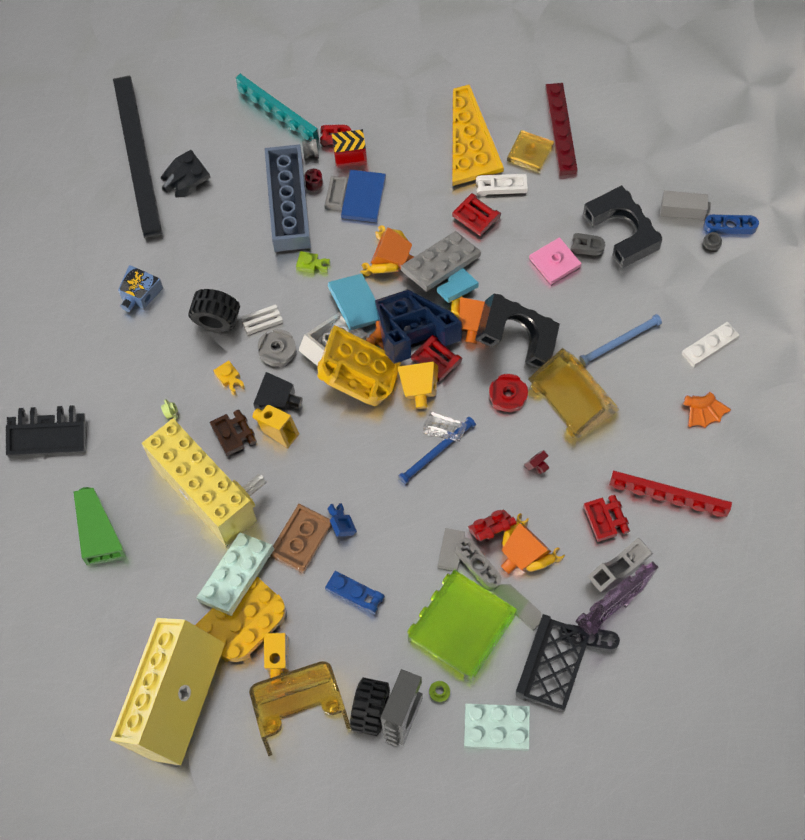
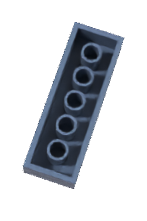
M301 145L264 148L274 251L311 248Z

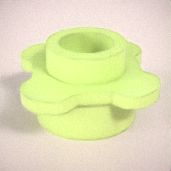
M165 399V404L161 405L164 416L167 419L172 417L175 420L178 419L176 404Z

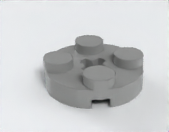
M275 329L268 334L266 332L258 341L257 347L260 359L270 366L285 367L295 356V341L292 335L285 330ZM280 345L281 349L278 351H274L272 348L273 346Z

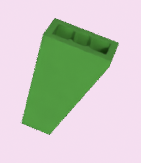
M83 487L78 491H73L81 556L85 564L126 557V552L94 488Z

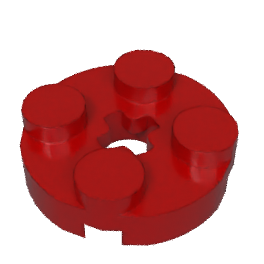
M503 374L491 383L489 398L493 407L497 410L504 412L518 411L523 408L527 401L528 387L517 375ZM507 389H510L511 393L514 394L506 396L503 392L505 393Z

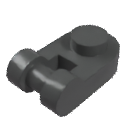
M582 233L573 234L572 241L574 244L571 245L573 254L596 256L604 252L605 241L603 238Z

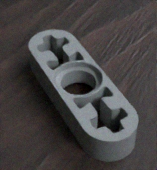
M463 538L459 540L455 547L458 557L485 589H496L502 580L500 573L471 539ZM462 545H463V546L468 545V546H469L468 551H466V550H465V551H462V550H461ZM474 552L475 555H473L472 558L469 560L468 557L472 555ZM473 560H481L484 565L483 568H475ZM486 568H487V569H488L487 573H485V574L482 576L481 574H482V573L486 570ZM489 577H490V578H492V577L495 578L494 583H493V582L488 583L487 580L489 579Z

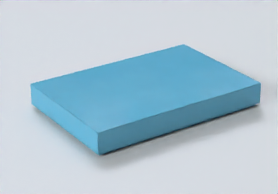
M363 274L328 282L327 286L349 330L376 324V321H378L375 306L376 299Z

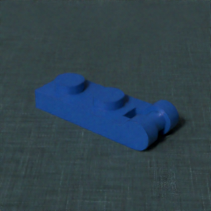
M334 571L325 586L326 591L374 615L378 610V604L385 598V595L381 592L373 590L337 571ZM367 597L372 598L370 603L365 602Z

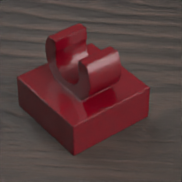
M544 450L540 451L527 461L524 466L528 471L535 468L539 474H542L549 469L547 463L544 462L548 454Z

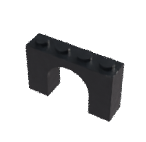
M622 185L584 204L583 214L592 227L615 217L627 219L634 225L636 233L614 245L612 255L622 268L660 250L662 243L660 232L654 229L651 220L645 217L640 205L634 202L631 193L628 190L626 191Z
M494 293L488 297L484 303L475 340L490 347L495 346L502 340L506 321L513 320L520 323L526 329L529 336V347L525 363L539 369L550 365L560 323L553 321L550 317L538 314L535 310L527 309L518 302H512L504 298L503 295Z

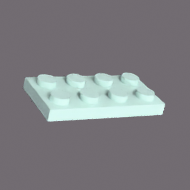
M240 532L196 597L198 602L232 616L274 551L273 545Z

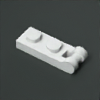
M527 174L481 175L476 177V185H478L476 193L479 197L489 194L527 193L528 191Z

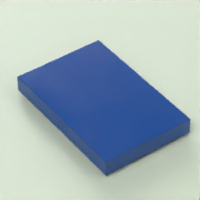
M350 170L341 218L377 223L386 174Z

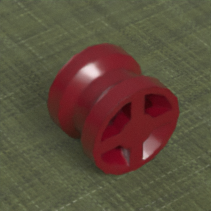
M313 168L305 172L306 188L313 192L320 190L323 187L321 171Z

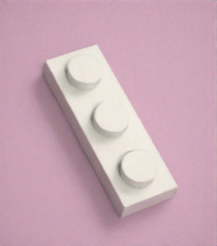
M727 321L684 349L682 355L695 368L739 339L740 335Z

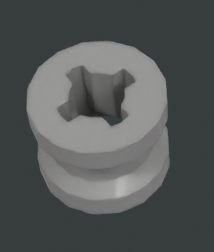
M312 139L309 142L303 140L304 159L309 156L319 157L316 139Z

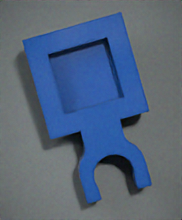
M339 503L336 509L334 504H330L327 509L332 516L330 523L336 537L353 536L357 530L350 515H344L342 503Z

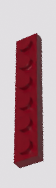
M563 83L546 84L545 90L559 176L577 174L578 169Z

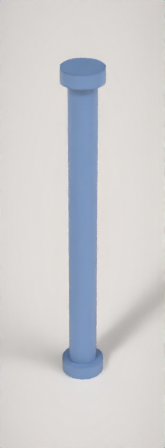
M655 314L652 316V319L587 355L579 356L580 362L583 366H587L593 359L649 328L661 325L662 320L660 316Z

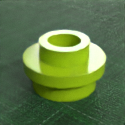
M436 681L431 684L429 695L435 702H444L450 696V687L444 681ZM442 688L444 692L437 694L436 689Z

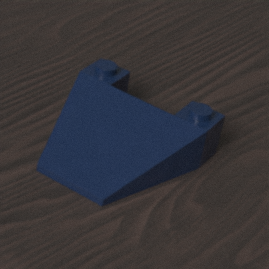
M408 289L375 300L385 354L394 364L410 359L411 345L427 340L432 335L436 336L444 346L461 341L462 322L452 312Z

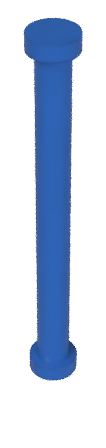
M468 416L461 426L405 473H400L398 475L400 480L407 484L413 475L470 427H475V421Z

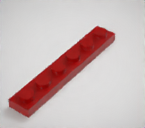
M614 470L609 484L618 490L626 489L633 491L636 495L652 496L658 501L667 500L674 505L689 506L696 511L711 512L718 517H727L732 507V502Z

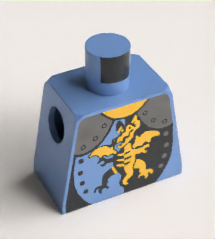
M129 265L118 290L121 298L124 300L120 307L127 312H130L134 305L142 309L146 308L163 289L160 278Z

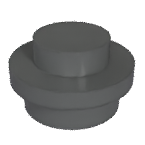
M715 232L707 234L703 240L704 246L709 250L719 249L722 245L721 236Z

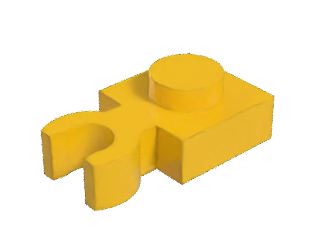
M229 360L213 370L215 376L224 387L229 385L233 395H236L235 386L245 389L243 381L238 379L240 378L239 372Z

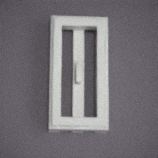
M277 305L241 317L247 335L283 323ZM277 317L276 319L266 322V320ZM259 323V325L249 328V326Z

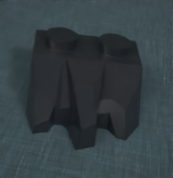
M189 150L176 157L160 178L166 181L162 186V190L166 193L176 190L175 198L186 197L195 192V186L211 177L194 152Z

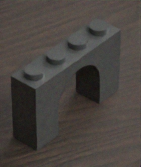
M403 669L399 672L381 716L384 738H386L387 743L398 746V744L404 746L423 699V693L418 692L422 684V677Z

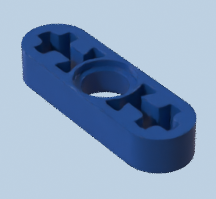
M712 214L708 215L704 222L705 231L718 234H754L759 226V220L752 215ZM732 221L736 224V227H728L726 223Z

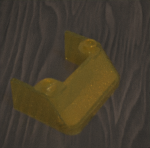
M317 662L257 682L249 690L260 735L268 756L273 755L268 737L280 732L282 728L280 718L318 705L322 706L323 712L327 715L342 713L347 730L351 729L332 667L328 662Z

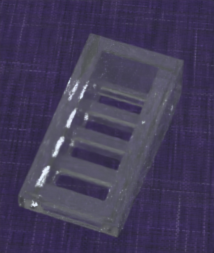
M430 411L423 426V434L460 442L467 424ZM460 428L458 433L454 434L455 429Z

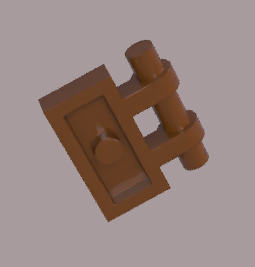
M239 409L233 412L235 418L231 420L225 414L209 422L226 456L244 449L242 443L244 440H247L249 445H254L257 442L253 429H250L247 424L246 416L242 415ZM240 426L243 432L237 434L234 427Z

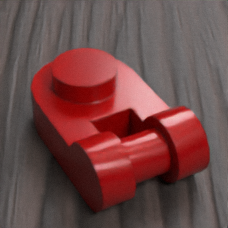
M323 125L320 128V133L322 134L320 144L323 146L333 144L331 133L352 130L347 125Z

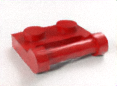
M473 193L452 212V217L479 236L494 222L498 221L501 216V212L487 206L477 199V196ZM471 205H475L477 208H479L487 215H489V217L485 216Z
M434 335L411 355V360L416 364L436 363L438 365V382L454 367H457L463 359L441 344ZM434 347L445 357H447L450 361H445L442 357H440L430 348Z

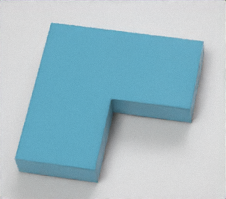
M462 268L447 278L449 282L437 287V293L449 303L478 288L479 282Z

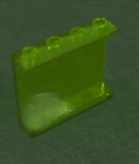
M453 570L451 575L448 573L444 577L442 588L439 591L436 590L431 596L430 600L432 602L428 608L425 606L421 610L419 621L416 624L413 623L408 629V642L412 643L413 641L462 673L464 679L471 683L515 618L517 609L458 571Z

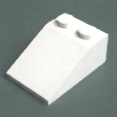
M341 312L304 334L298 351L318 366L334 325L363 340L368 334L361 328L349 330Z

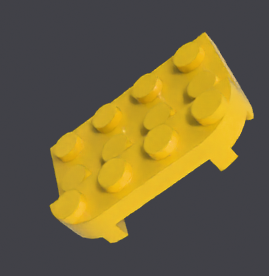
M334 325L328 337L322 358L318 362L317 376L321 381L366 404L378 406L391 394L401 362L394 364L385 354V350Z
M256 577L232 616L212 608L195 626L225 643L221 655L224 661H246L251 657L250 654L264 641V633H272L278 626L281 627L283 625L286 608L281 596L270 589L259 577Z

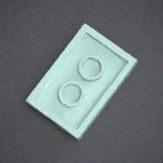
M465 704L464 748L529 751L530 706Z

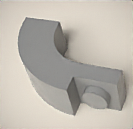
M637 538L618 556L609 562L599 565L587 577L600 592L608 591L638 570L639 566L653 553L640 538Z

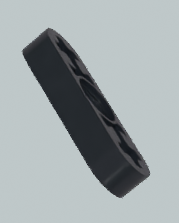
M571 625L589 631L594 635L595 641L588 643L587 649L613 652L619 646L620 638L613 631ZM562 628L559 630L558 637L564 636ZM580 635L579 641H576V636L570 637L574 646L584 641L583 635ZM599 635H602L601 640H607L608 637H612V641L615 642L612 643V646H608L606 641H601L600 645H597ZM568 639L561 641V643L571 646Z

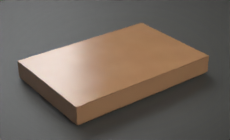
M298 504L274 543V551L270 557L304 574L332 527L330 519Z

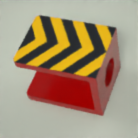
M363 129L332 134L336 166L367 162Z

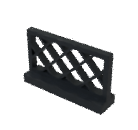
M543 614L516 689V697L523 700L526 698L565 712L591 632L553 620L551 616ZM553 626L562 628L565 635L554 639L551 634ZM575 634L585 636L583 643L574 646L570 638ZM567 638L572 648L561 653L557 643ZM554 645L558 655L548 659L544 651L547 647ZM574 651L578 658L577 662L568 666L563 656ZM561 658L565 668L555 672L550 662ZM547 664L552 674L541 678L538 669ZM568 671L571 680L561 685L557 675ZM554 677L559 687L548 692L543 682ZM541 684L545 694L538 697L530 694L533 686ZM561 690L564 696L563 704L553 702L550 695Z

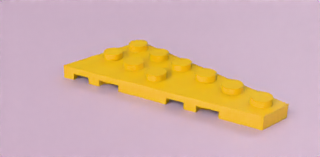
M470 84L453 89L452 186L476 180L477 176L494 175L504 172L503 164Z

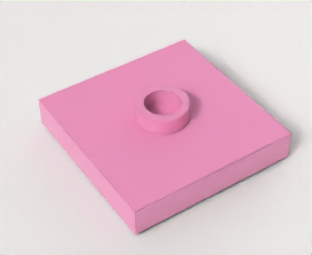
M560 237L529 255V259L550 285L577 270L582 264Z

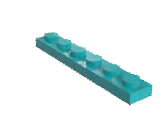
M241 73L236 77L237 89L240 93H245L254 103H259L267 112L274 114L279 121H284L293 131L299 132L304 139L310 141L316 139V142L319 140L318 128Z

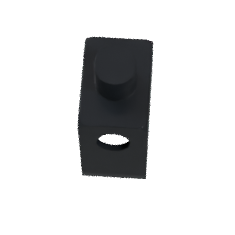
M265 372L253 405L255 410L257 408L264 410L267 405H270L288 413L290 406L300 409L303 398L294 395L295 389L292 383Z

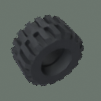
M200 289L193 296L188 316L192 322L202 328L215 332H227L235 327L240 303L234 297L222 291Z
M365 677L359 681L350 716L351 731L373 736L379 735L382 730L381 716L390 694L388 682Z

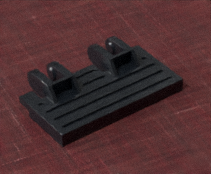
M70 405L68 410L69 422H64V409L62 406H57V423H55V415L37 416L36 407H31L30 424H25L24 408H19L18 425H16V417H7L6 455L22 456L86 452L85 413L76 414L75 405Z

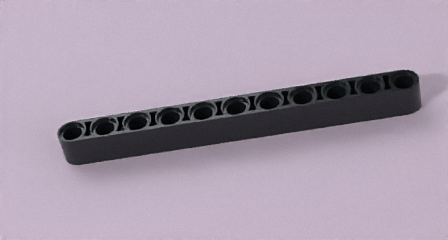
M130 75L114 78L113 83L143 236L148 238L161 235L163 233L132 79Z

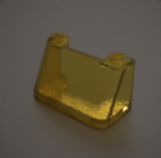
M564 348L559 350L528 378L532 383L530 385L532 390L536 394L541 393L567 422L566 431L573 438H580L620 410L581 362Z

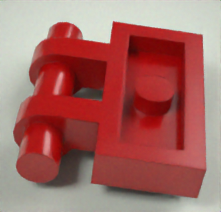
M616 495L608 497L609 504H605L602 497L586 502L583 505L597 542L616 537L618 534L616 528H620L622 534L630 532L628 519L624 517L621 510V502L617 500ZM609 512H614L616 520L612 521Z
M503 509L494 511L491 516L474 521L468 528L470 533L481 542L485 539L493 538L495 534L501 531L506 532L510 530V527L516 525L517 522L514 517H511Z

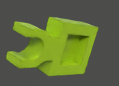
M300 251L296 270L314 274L315 269H318L323 273H328V267H323V265H330V259H319L318 254Z

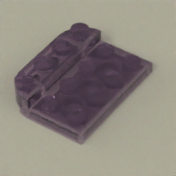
M653 561L647 566L643 564L635 572V576H628L622 580L603 599L594 603L587 615L582 613L575 622L589 636L592 633L596 634L608 618L621 607L627 608L633 598L645 589L658 566Z

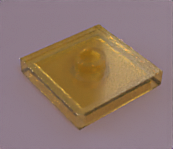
M521 130L507 157V161L541 172L554 146V141Z

